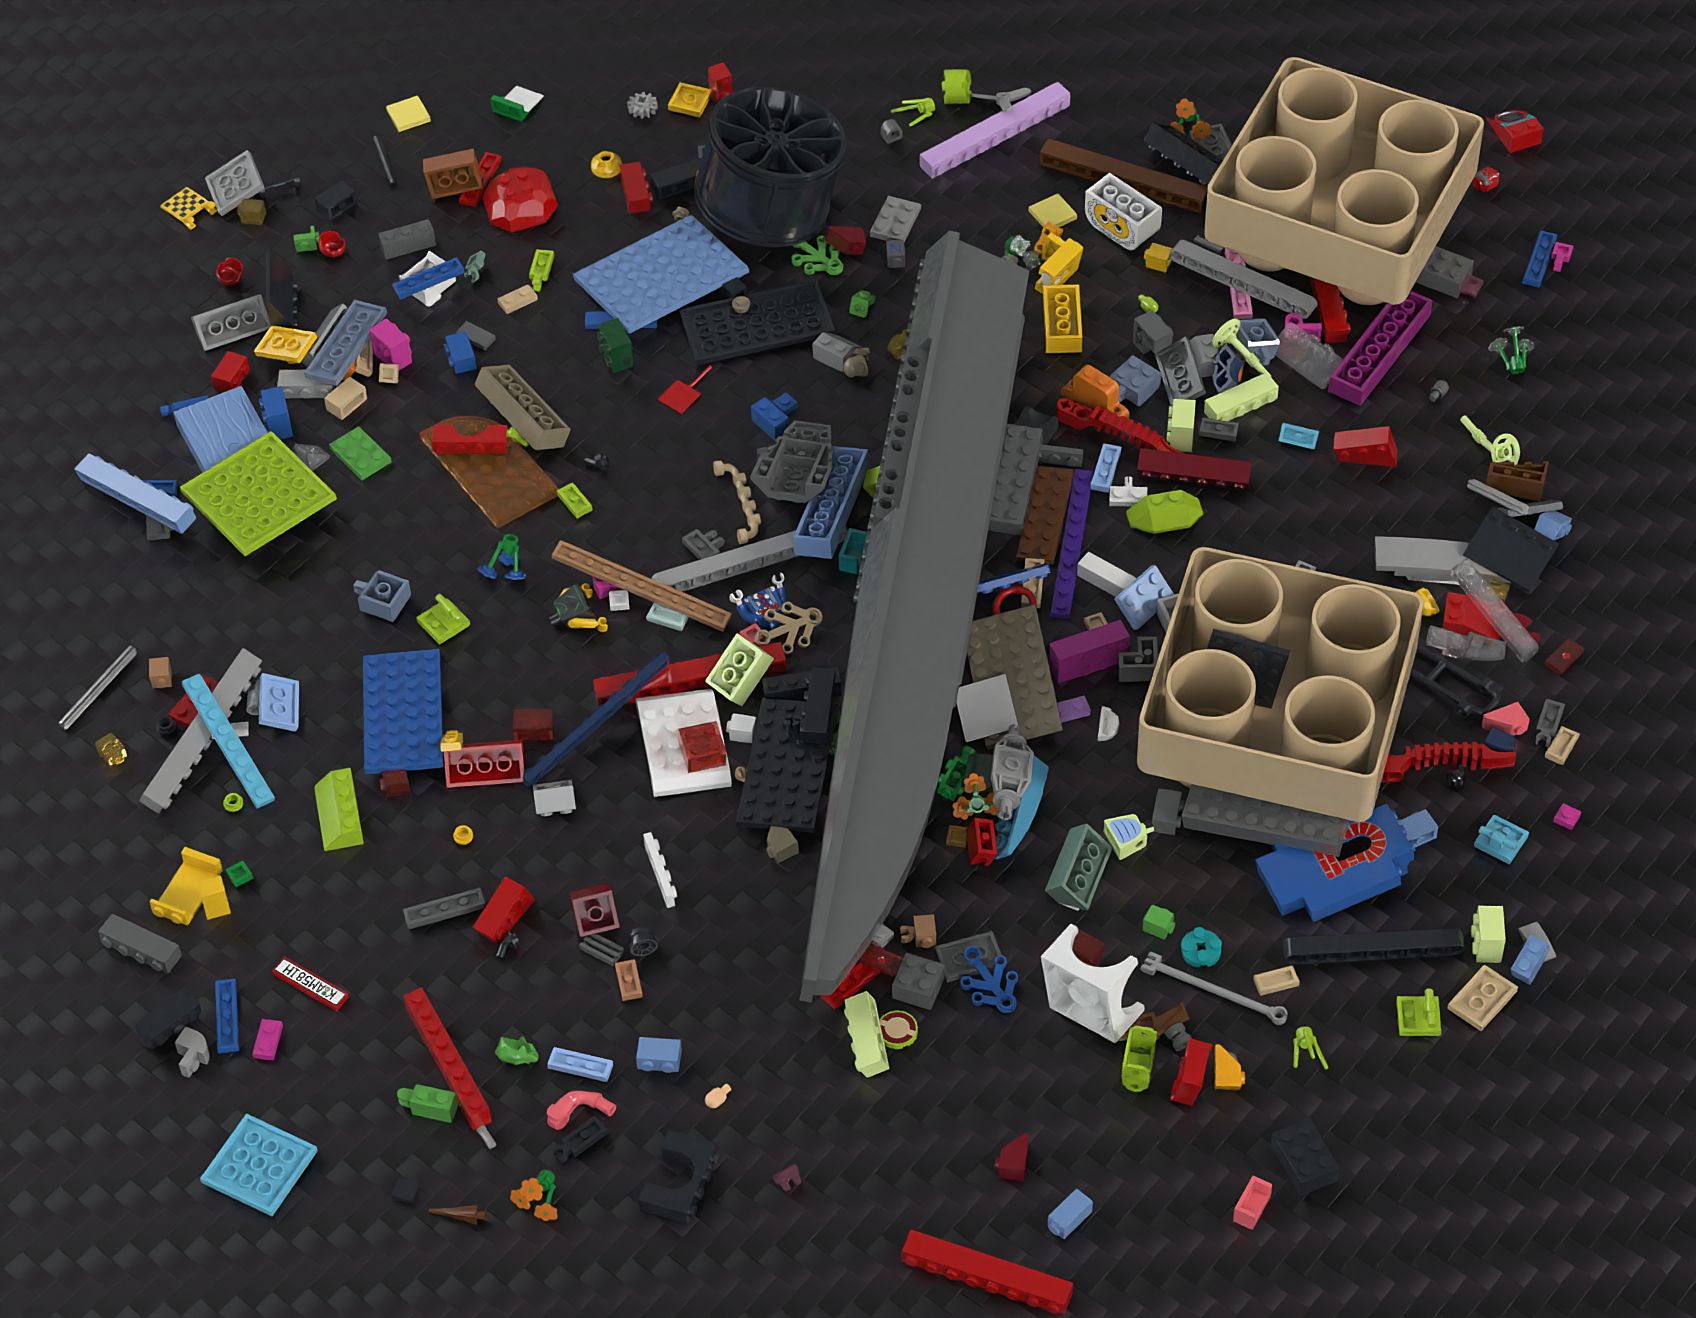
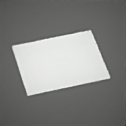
M1005 674L959 687L957 706L966 742L1007 731L1012 724H1015V728H1017L1018 723Z

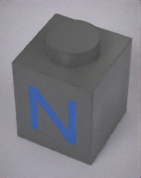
M904 240L886 241L888 268L905 267Z

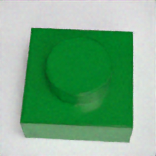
M244 861L225 869L227 876L235 887L253 879V875Z

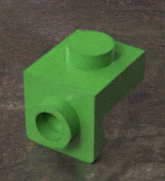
M310 226L311 233L294 235L296 252L317 250L319 232H315L314 226Z
M859 291L852 296L849 313L866 317L868 307L875 303L876 296L870 295L868 291Z

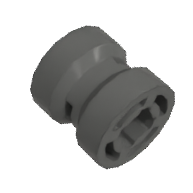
M1182 1022L1171 1026L1165 1032L1167 1038L1172 1040V1046L1176 1051L1186 1048L1189 1037L1192 1038L1185 1032L1186 1028Z

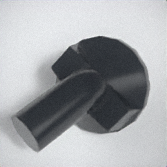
M599 453V455L594 457L595 459L586 457L584 460L585 464L599 467L601 470H608V465H610L608 456L603 455V453Z
M1457 765L1456 769L1454 768L1446 773V780L1450 786L1455 788L1462 786L1464 766Z
M507 931L505 939L498 948L497 957L504 958L507 947L518 949L516 945L519 944V940L515 932L511 934L510 931Z

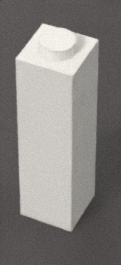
M1090 552L1078 563L1077 576L1115 597L1137 579Z

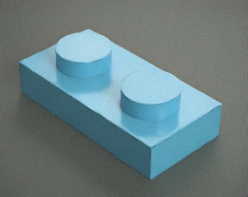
M1283 423L1278 441L1315 449L1319 431Z

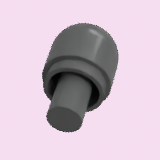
M1444 380L1437 381L1431 388L1429 399L1435 401L1437 398H1442L1449 389L1448 383Z

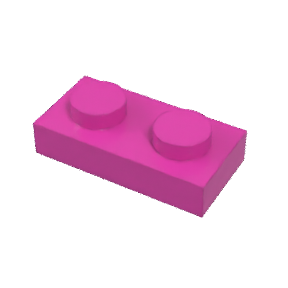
M262 1019L253 1050V1058L274 1060L283 1027L282 1021Z

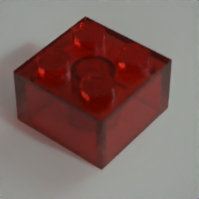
M717 721L678 729V743L688 773L726 766V749Z

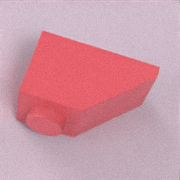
M1518 702L1484 714L1482 720L1483 729L1491 731L1493 727L1513 736L1523 734L1527 731L1529 717Z

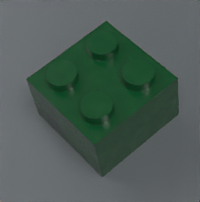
M619 318L598 324L599 332H597V338L600 342L598 349L600 354L605 356L606 366L610 367L613 373L634 367L631 341Z

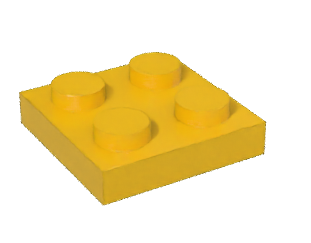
M680 82L668 104V110L701 117L712 96V90Z

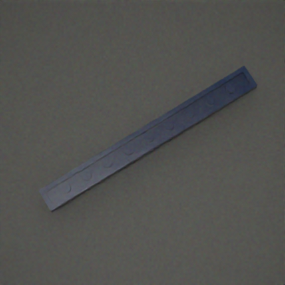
M663 652L660 655L654 656L646 668L642 667L637 672L636 677L632 680H627L618 693L614 692L609 697V701L604 705H599L592 716L584 718L576 730H571L565 740L556 743L548 755L544 754L533 768H528L523 774V784L530 789L664 670L670 664L669 655Z

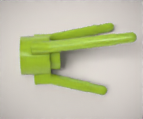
M931 98L902 101V104L915 105L892 109L891 113L918 108L919 112L924 115L909 124V126H913L924 118L932 116L931 112L935 111V105Z
M1310 1027L1297 1029L1295 1032L1297 1038L1293 1039L1294 1068L1298 1066L1299 1046L1304 1049L1308 1048L1311 1058L1314 1059L1313 1045L1323 1067L1328 1069L1327 1063L1317 1044L1316 1037L1312 1034V1029Z

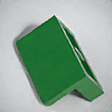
M493 95L491 98L492 111L521 122L529 113L524 111L523 105L507 100L504 96Z

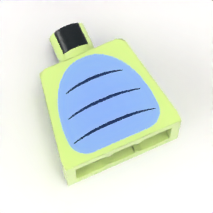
M1135 814L1104 820V833L1119 860L1145 847L1147 844V834L1154 831V826L1150 820L1140 823Z

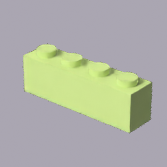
M1266 372L1206 399L1204 413L1210 419L1229 421L1253 409H1258L1264 404L1273 402L1278 398L1279 386Z
M867 991L845 999L846 1008L844 1013L849 1020L848 1031L853 1039L851 1047L854 1054H856L855 1066L857 1070L862 1072L867 1078L888 1070L889 1064L875 999Z

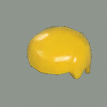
M1421 588L1415 592L1424 601L1423 616H1432L1440 611L1428 589Z

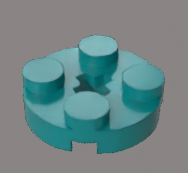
M1197 927L1194 931L1187 933L1182 939V957L1188 964L1194 967H1200L1201 965L1212 966L1221 956L1222 942L1211 931ZM1198 946H1204L1206 950L1201 949L1198 951L1197 949Z

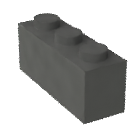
M429 219L378 233L381 250L386 260L436 246L434 230Z

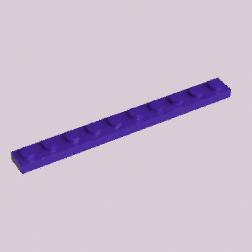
M1075 469L1050 617L1070 618L1094 471Z

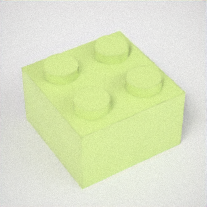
M1173 399V406H1169L1168 417L1172 418H1168L1167 431L1171 432H1167V443H1170L1171 447L1181 452H1192L1196 400Z
M1478 906L1477 914H1473V925H1471V937H1474L1472 954H1476V962L1501 963L1505 945L1503 906Z

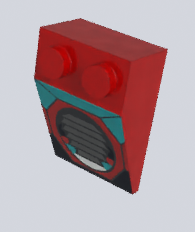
M1518 107L1486 117V120L1510 153L1541 144L1544 128L1536 117Z

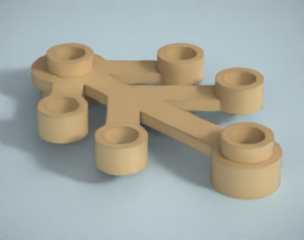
M785 602L781 607L784 614L792 612L802 617L797 620L779 614L774 609H768L764 615L767 621L775 620L785 625L769 632L759 630L755 635L756 644L759 646L767 645L771 639L789 632L782 648L785 655H790L793 651V643L799 627L806 625L803 636L798 640V645L801 648H806L810 644V635L813 627L819 625L822 621L823 616L819 609L812 607L805 610L794 606L791 602ZM784 606H790L791 610H786ZM769 612L773 613V618L768 617ZM814 615L816 620H811L809 616ZM760 636L765 638L764 642L759 640ZM801 639H805L807 644H802ZM788 646L790 651H785L784 647Z

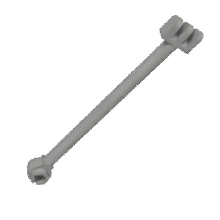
M1149 952L1148 958L1145 959L1144 964L1140 968L1141 971L1152 976L1158 970L1264 1013L1276 1025L1286 1022L1287 1010L1284 1007H1268L1162 964V956L1153 952Z

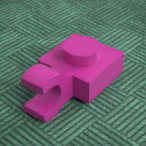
M1556 242L1551 257L1555 259L1553 271L1560 272L1563 261L1569 263L1573 251L1572 245Z

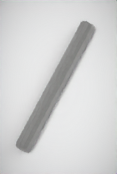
M1475 479L1468 481L1467 487L1470 490L1521 515L1528 513L1529 506Z

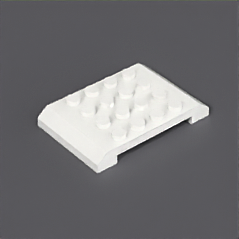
M712 689L636 699L638 718L640 719L654 797L731 787L730 767Z

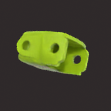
M1142 1026L1130 1027L1122 1067V1083L1130 1091L1140 1092L1149 1086L1157 1031H1154L1152 1028Z

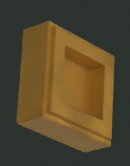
M949 825L946 845L966 848V829L968 827Z

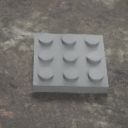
M248 150L205 177L218 213L221 216L265 188L252 155Z

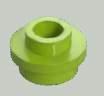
M236 793L228 794L223 802L224 808L229 812L240 810L243 806L242 797Z

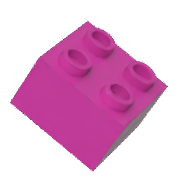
M386 318L369 329L373 354L383 363L398 364L399 370L412 363L410 339L406 333H402L395 323H391Z

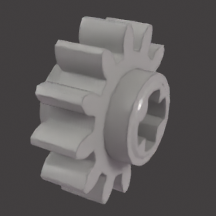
M642 92L640 95L635 93V98L630 96V101L627 102L629 114L633 113L634 118L640 116L641 119L644 116L650 118V113L655 114V110L658 109L656 97H652L651 93L645 95V92Z

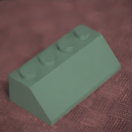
M1088 824L1070 828L1045 891L1058 903L1081 910H1088L1113 847Z

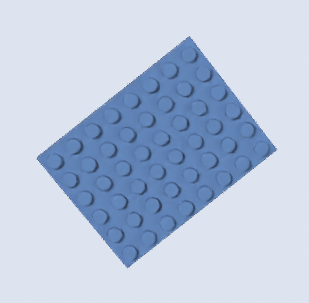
M689 215L683 220L681 219L574 273L573 277L614 319L619 318L623 328L630 334L716 290L723 283L749 273V269L695 217Z

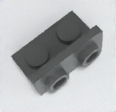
M146 515L148 541L170 538L172 528Z

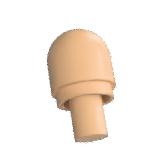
M725 1084L721 1088H714L705 1097L706 1105L710 1108L720 1106L727 1098L726 1094L731 1091V1087Z

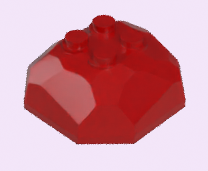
M531 167L511 168L491 180L482 196L491 225L512 233L546 223L558 207L549 177L542 170Z

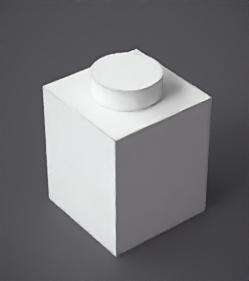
M733 713L732 719L727 722L726 727L730 740L753 744L756 717Z

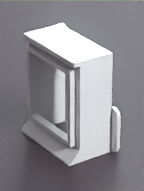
M428 251L424 259L405 274L399 276L400 281L446 261ZM456 277L415 293L412 296L423 302L426 306H432L441 298L440 293L456 281Z

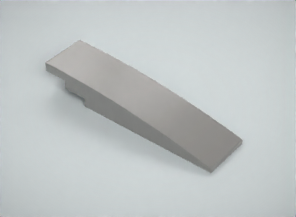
M1375 537L1376 571H1394V576H1413V581L1511 583L1463 556L1470 543L1422 538Z

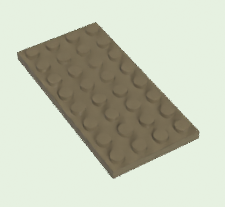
M1036 605L972 621L967 654L973 683L1003 674L1006 675L1017 723L1021 727L1020 735L1025 740L1063 730ZM1009 730L984 737L987 749H993L1002 736L1009 733Z

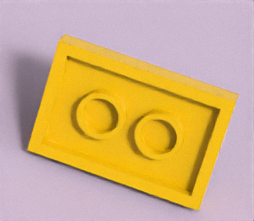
M271 326L254 352L256 356L284 360L288 364L300 363L317 339L315 332Z

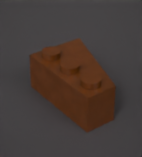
M1543 461V464L1532 465V462H1525V465H1514V462H1491L1486 485L1512 497L1541 501L1549 461Z

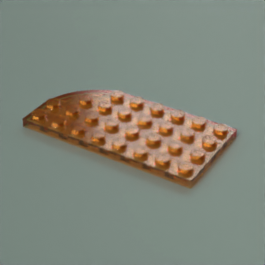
M458 416L445 419L435 425H452L454 430L461 435L475 436L485 431L488 425L501 424L479 416ZM434 425L419 433L422 441L432 452ZM511 437L508 439L507 454H434L497 528L558 496V487L518 442L513 441Z

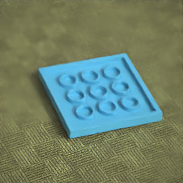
M246 1114L200 1180L201 1183L273 1216L317 1153V1146Z

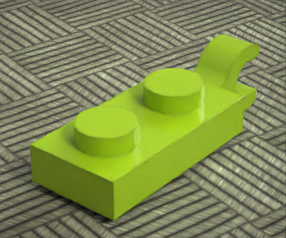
M536 250L529 273L530 279H533V291L540 292L542 280H548L554 259V251Z

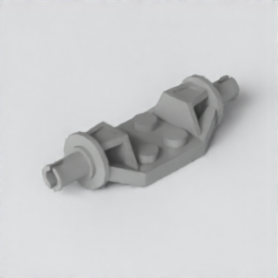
M1015 724L1010 725L1009 733L1002 736L1000 741L995 744L990 777L994 791L993 802L995 806L1000 808L999 818L1003 819L1005 813V820L1011 818V811L1020 805L1021 798L1031 783L1034 752L1027 746L1025 738L1020 735L1021 727L1017 725L1015 731Z

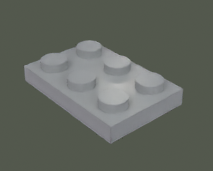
M888 196L870 230V236L886 241L904 240L905 242L921 210V204Z

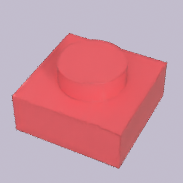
M754 623L740 631V635L757 645L755 635L761 629ZM760 636L759 640L763 642L765 638Z

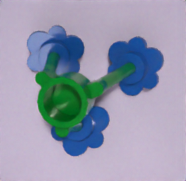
M511 534L504 535L503 541H499L489 565H480L477 570L484 576L495 579L497 573L494 571L493 565L501 549H503L498 560L504 562L506 566L510 564L514 566V570L508 572L505 578L512 580L525 579L526 573L518 570V560L520 559L518 555L519 546L517 545L518 537Z

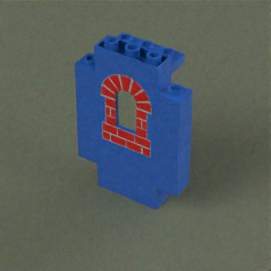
M1385 804L1373 809L1371 817L1366 821L1355 822L1348 820L1349 824L1343 843L1360 836L1369 838L1372 843L1366 851L1340 862L1337 861L1335 855L1285 845L1270 844L1274 852L1256 859V866L1282 916L1305 907L1312 922H1315L1401 885L1400 877L1408 873L1407 865H1409L1410 861L1414 860V851L1416 849L1411 840L1408 841L1406 838L1407 833L1404 826L1398 824V817L1393 809L1390 810L1389 806Z

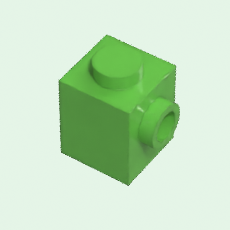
M1151 905L1143 919V931L1165 940L1168 933L1171 934L1175 928L1176 923L1173 922L1174 913L1165 908Z

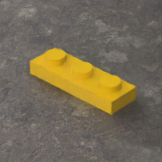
M458 730L446 731L440 743L441 751L461 750L463 733H458Z

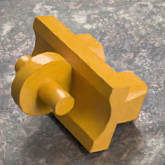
M1047 222L1034 250L1043 254L1047 236L1053 233L1061 237L1063 229L1051 222Z

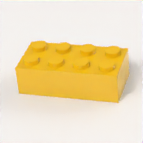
M1043 285L1046 353L1082 352L1079 285Z

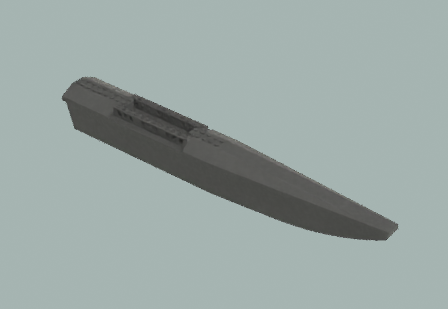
M948 231L926 251L925 259L921 258L919 269H923V271L919 270L917 282H920V284L916 283L914 295L917 297L914 296L912 302V309L915 310H911L909 322L912 323H908L906 335L909 337L906 336L903 348L907 350H903L853 600L857 605L800 993V1001L812 1003L813 995H831L846 978L886 919L908 876L931 811L947 742L952 708L956 706L959 685L963 677L1025 320L1022 310L1029 270L960 241V233Z

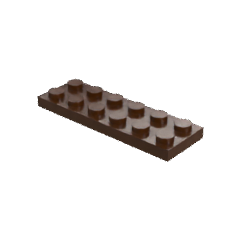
M1037 466L1016 555L1017 561L1025 562L1026 558L1044 559V563L1049 562V564L1054 565L1074 476L1073 469Z

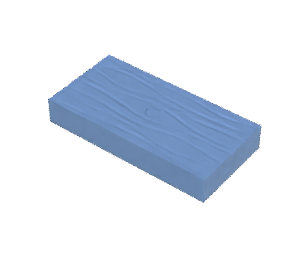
M242 386L174 411L177 427L202 473L268 433Z

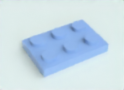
M1152 565L1115 597L1114 600L1135 630L1139 629L1157 612V599L1174 594L1156 565Z
M262 673L259 691V724L296 732L299 715V681Z

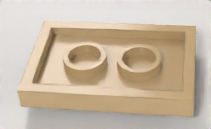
M1484 965L1448 1004L1447 1009L1482 1031L1513 997L1518 987Z

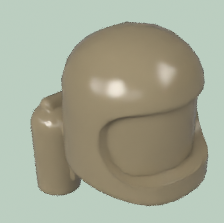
M868 347L855 349L852 356L844 361L843 370L848 377H865L868 375L866 363L870 354Z

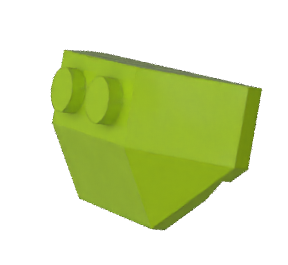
M1182 490L1144 496L1126 511L1130 528H1137L1155 534L1190 528L1203 515V511L1198 498Z

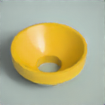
M602 151L592 159L591 170L593 174L601 178L614 177L620 173L619 165H622L621 158L613 152ZM610 157L611 159L608 161H604L601 158Z

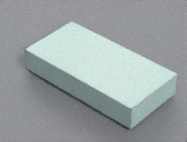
M653 603L646 616L647 621L682 631L689 618L657 603Z

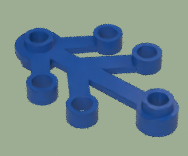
M976 946L967 947L964 952L965 961L973 964L985 981L964 976L961 978V987L964 990L977 988L993 991L996 996H986L981 992H975L972 995V1003L976 1006H980L983 1003L995 1005L1002 1013L1014 1011L1017 1002L1013 996L1014 985L1018 982V974L1015 971H1009L1006 974L1007 985L1005 992L1000 988L1003 969L1007 965L1006 957L999 955L995 958V970L992 977L980 960L981 952ZM970 955H975L976 958H975V959H970L969 956H970ZM1003 960L1004 963L1000 965L997 961ZM1015 976L1016 978L1014 980H1010L1008 977ZM964 981H969L970 984H969V985H964L963 982H964ZM979 996L982 999L980 1001H976L974 998ZM1004 1002H1009L1010 1005H1009V1006H1004L1003 1003H1004Z

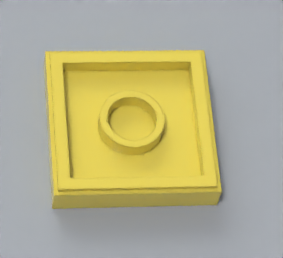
M418 96L386 106V110L399 132L431 121Z
M1055 194L1029 207V212L1043 228L1047 222L1061 227L1077 219V214L1059 194Z

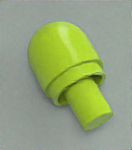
M1143 294L1138 297V300L1141 302V308L1146 313L1151 310L1155 313L1157 312L1158 304L1154 299L1145 297Z
M514 427L509 428L508 436L512 442L522 444L525 447L529 445L527 440Z

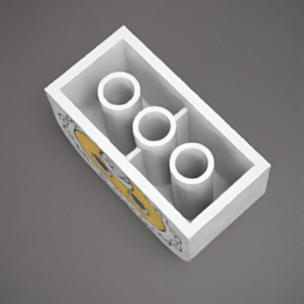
M1108 173L1086 190L1085 213L1088 220L1096 229L1124 248L1134 250L1161 228L1162 207L1111 173Z

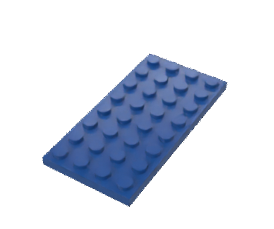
M432 649L363 656L365 775L444 767L443 751H441L440 745L443 736L440 650Z

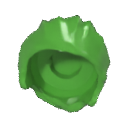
M502 1036L495 1050V1055L500 1060L514 1065L536 1062L539 1056L533 1044L527 1043L524 1036L518 1041Z

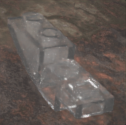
M1431 625L1428 629L1426 645L1443 649V655L1479 661L1504 659L1506 642L1472 632L1465 636Z

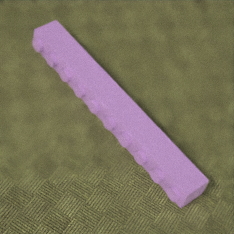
M1056 82L1012 105L1013 109L1006 113L1001 111L920 154V167L931 178L941 175L947 170L1070 106V93L1059 82Z

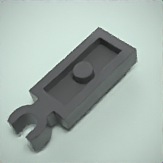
M1546 699L1535 733L1538 734L1536 735L1535 744L1538 745L1540 740H1545V747H1549L1551 737L1555 738L1565 704Z

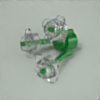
M1017 235L1015 238L1012 236L1005 242V255L1001 259L1016 265L1018 258L1013 255H1024L1023 261L1027 265V270H1032L1033 267L1041 263L1038 251H1030L1028 253L1025 251L1030 247V242L1022 239L1021 235Z

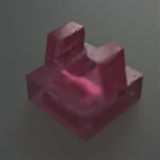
M1467 274L1460 285L1459 291L1476 298L1483 286V280Z
M796 1164L790 1165L772 1176L775 1182L785 1191L791 1189L788 1184L790 1179L796 1185L801 1183L798 1174L800 1171Z

